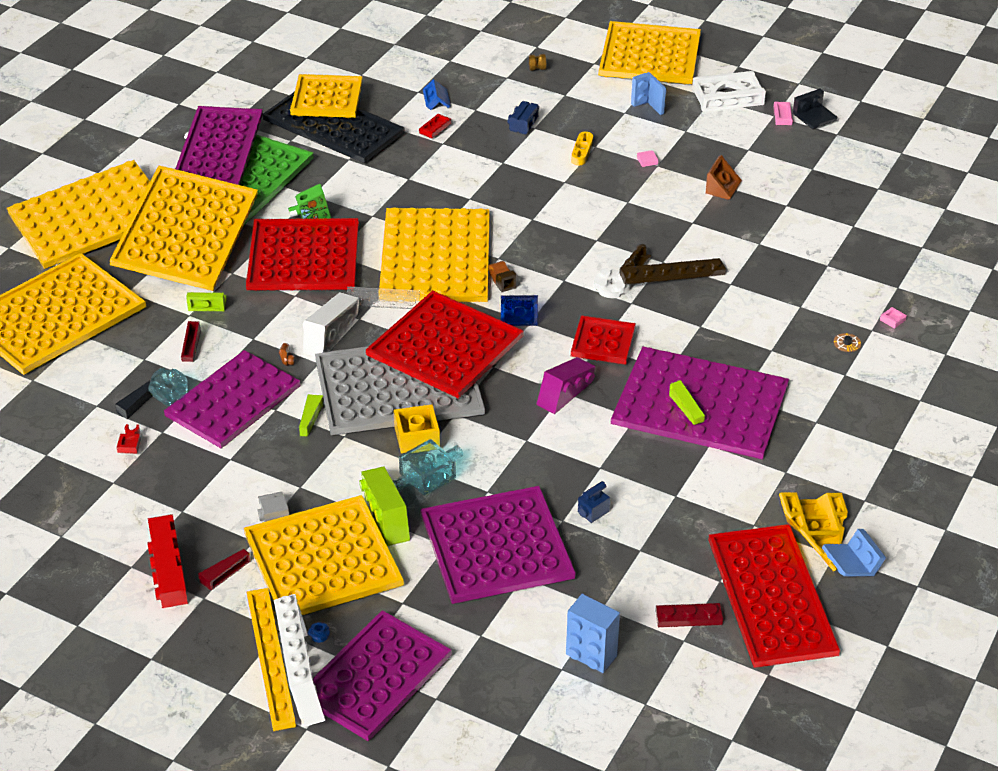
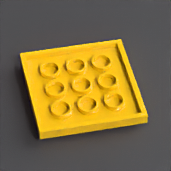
M299 74L290 109L291 115L356 117L363 82L362 76Z

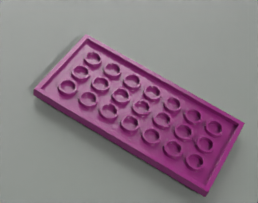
M198 106L175 169L241 185L263 116V109Z

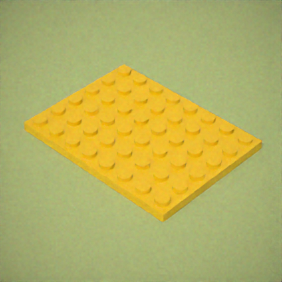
M135 160L127 161L119 166L111 167L108 170L95 173L92 176L48 191L45 194L16 203L8 207L7 211L43 268L46 269L64 262L79 253L84 254L120 240L150 180Z
M159 165L110 259V265L214 291L255 202L258 190Z
M386 208L379 301H421L433 290L458 302H488L489 209Z
M79 253L0 295V356L24 375L146 307V302L82 253Z

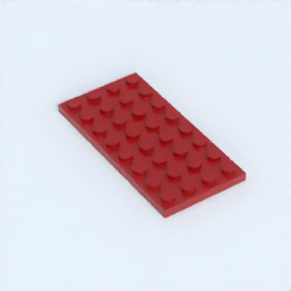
M789 524L709 534L708 541L754 668L839 656L840 649Z

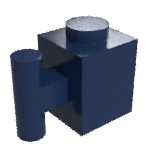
M604 481L583 492V495L578 498V513L590 523L601 518L610 510V497L602 491L607 487Z

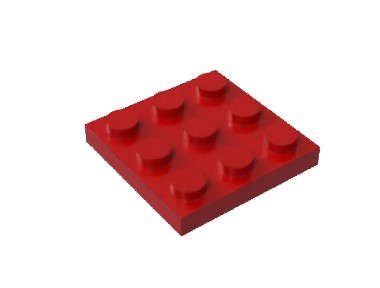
M581 315L571 348V357L626 365L636 323Z

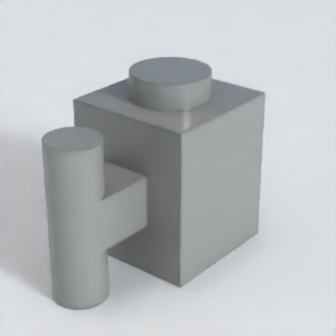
M283 492L258 496L259 504H261V509H257L260 521L266 522L289 515V509Z

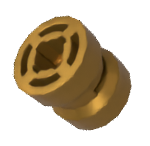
M540 54L539 56L529 55L530 71L536 69L546 70L545 54Z

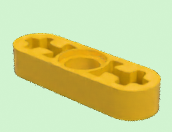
M581 132L578 135L571 156V162L574 165H584L593 144L592 133Z

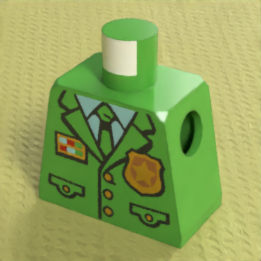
M321 184L297 194L295 198L298 205L288 208L291 218L301 215L302 219L331 218Z

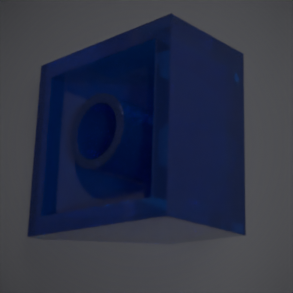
M501 295V321L512 326H537L538 295Z

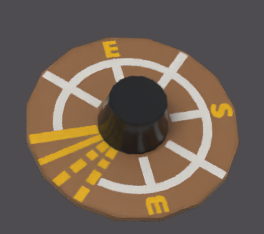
M839 334L833 341L836 348L845 352H854L861 347L860 339L853 334Z

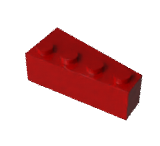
M173 514L147 518L151 542H147L149 555L153 554V557H150V564L152 570L156 569V572H152L154 585L158 584V587L154 588L156 601L161 600L162 608L188 604Z

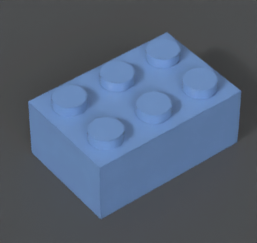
M581 594L568 609L566 655L588 665L592 669L604 673L617 657L620 612Z

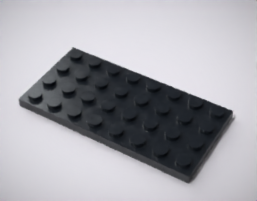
M295 91L264 112L262 116L263 120L362 163H366L405 133V127L360 108H357L356 117L351 118L291 115L290 109Z

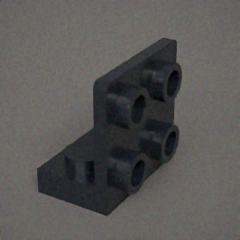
M821 88L794 97L792 114L811 129L837 121L838 118L822 105L824 91Z

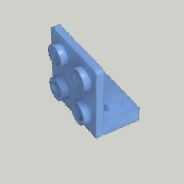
M650 72L633 76L631 104L635 107L649 103L660 115H663L666 87Z
M857 529L848 544H824L822 546L827 557L843 576H874L886 559L885 555L864 529Z

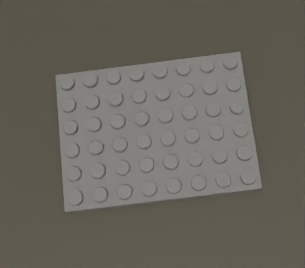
M368 347L315 353L330 435L394 427V409L432 404L437 421L485 414L477 382L458 399L367 356L366 349Z

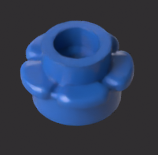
M314 623L308 630V634L314 642H324L330 634L329 626L325 623Z

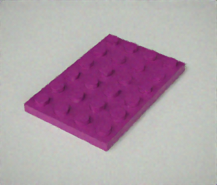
M243 350L166 408L164 414L167 418L222 449L300 387V380Z
M382 610L314 676L313 683L317 690L323 714L369 742L450 658L452 651Z

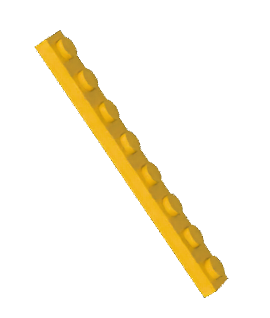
M268 588L247 591L273 731L296 727Z

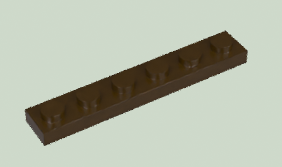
M720 258L620 267L619 274L624 284L725 275L726 268Z

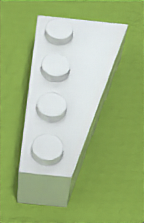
M339 292L310 317L305 319L303 323V354L315 357V353L325 352L326 349L331 350L334 346V339L340 338L344 327L348 328L358 315V297Z

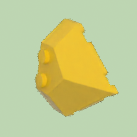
M781 492L779 497L787 522L807 540L828 566L835 571L837 569L836 566L827 557L822 546L824 544L842 543L844 533L843 521L847 518L848 513L842 493H826L818 499H799L797 492Z

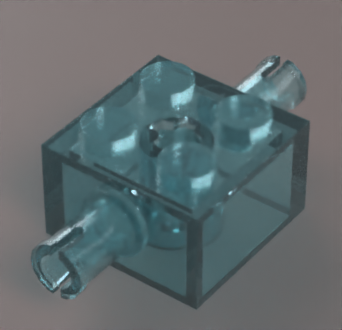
M429 439L400 455L399 473L402 476L392 480L398 492L409 485H413L420 493L426 495L455 479L456 459L463 456L462 449L455 445L445 452L432 439Z

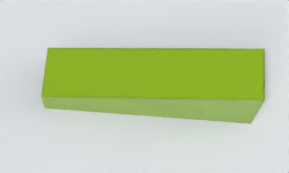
M679 380L671 383L669 396L692 424L704 422L705 415L682 381Z
M307 395L299 426L300 436L308 437L324 405L323 395Z

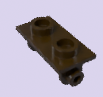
M639 244L621 267L645 265L651 255L647 254V246Z

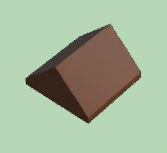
M722 155L717 158L707 174L705 194L728 200L732 197L742 180Z

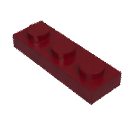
M720 603L656 605L655 608L658 628L723 624Z

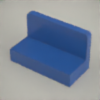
M433 79L423 88L425 104L428 109L432 110L439 102L447 108L451 106L447 89Z

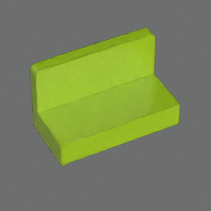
M187 292L188 311H225L227 296L224 293Z

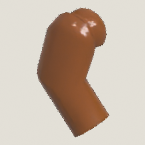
M283 343L279 349V355L285 366L295 363V357L288 355L290 350L288 343Z

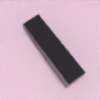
M151 379L115 404L116 412L125 419L130 418L158 392L157 382Z

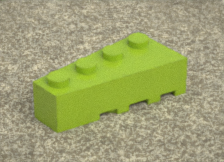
M385 466L361 471L360 489L362 492L364 491L365 499L369 502L386 545L390 546L410 541L406 505Z

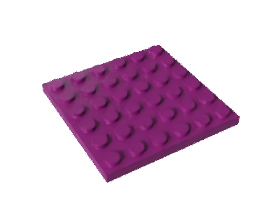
M539 486L421 509V516L452 604L575 579V571Z

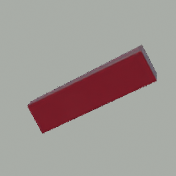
M188 321L181 353L182 362L194 361L201 334L199 321Z
M242 549L198 573L200 583L212 591L251 562L250 553Z

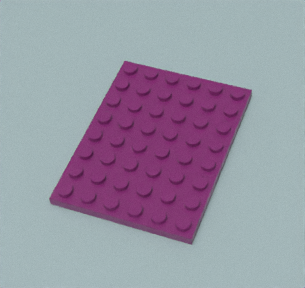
M642 346L611 417V424L763 460L789 385V379ZM679 380L682 381L705 415L704 422L692 424L669 396L671 383Z

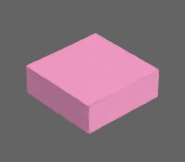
M653 150L637 153V159L642 167L658 164V158Z
M891 307L881 315L880 320L895 329L906 321L907 315Z

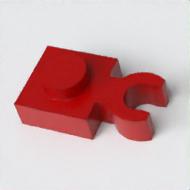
M126 424L124 427L125 434H120L116 447L117 453L137 454L141 441L140 427L136 425L135 429L130 430L129 424Z

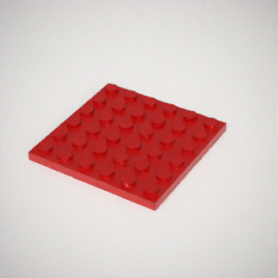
M358 218L254 219L246 290L355 289Z
M432 290L366 349V355L459 399L524 337V331Z

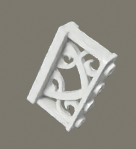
M754 71L693 78L692 91L701 104L702 112L764 105L766 91L760 86ZM730 88L736 89V91H732V92H720V91H719V90H721V89H730Z

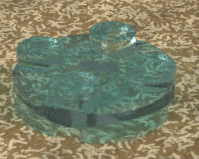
M161 368L152 375L148 389L158 401L166 406H170L187 394L188 381L185 375L176 369L165 370L166 368ZM165 383L167 385L171 384L172 389L167 388Z

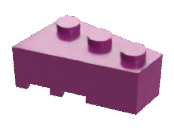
M576 357L546 370L536 405L555 415L592 383L595 377L594 371L596 366Z

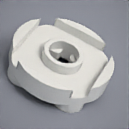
M604 268L595 277L594 289H597L601 296L618 298L620 294L624 293L625 295L629 292L630 284H624L619 271Z

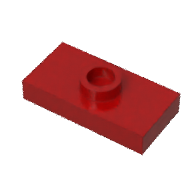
M437 114L419 128V134L434 138L451 124V118Z

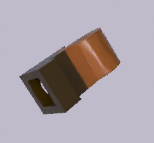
M504 261L489 264V274L501 293L516 289V273L513 270L510 271ZM504 282H508L509 285L504 286Z

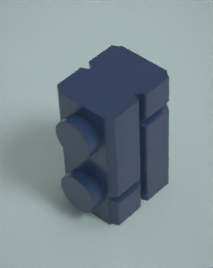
M522 101L519 106H515L513 114H510L507 120L510 131L526 135L539 117V105Z

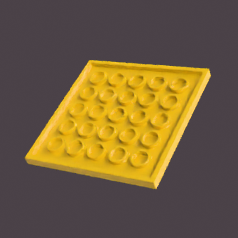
M610 21L598 75L632 79L633 76L650 72L658 81L692 84L701 29Z
M362 495L244 528V534L273 603L275 599L296 594L302 615L404 585L399 569Z

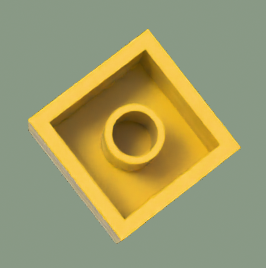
M432 404L394 409V427L401 453L440 448V431Z

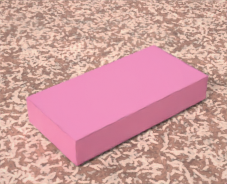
M774 102L776 125H792L790 102Z

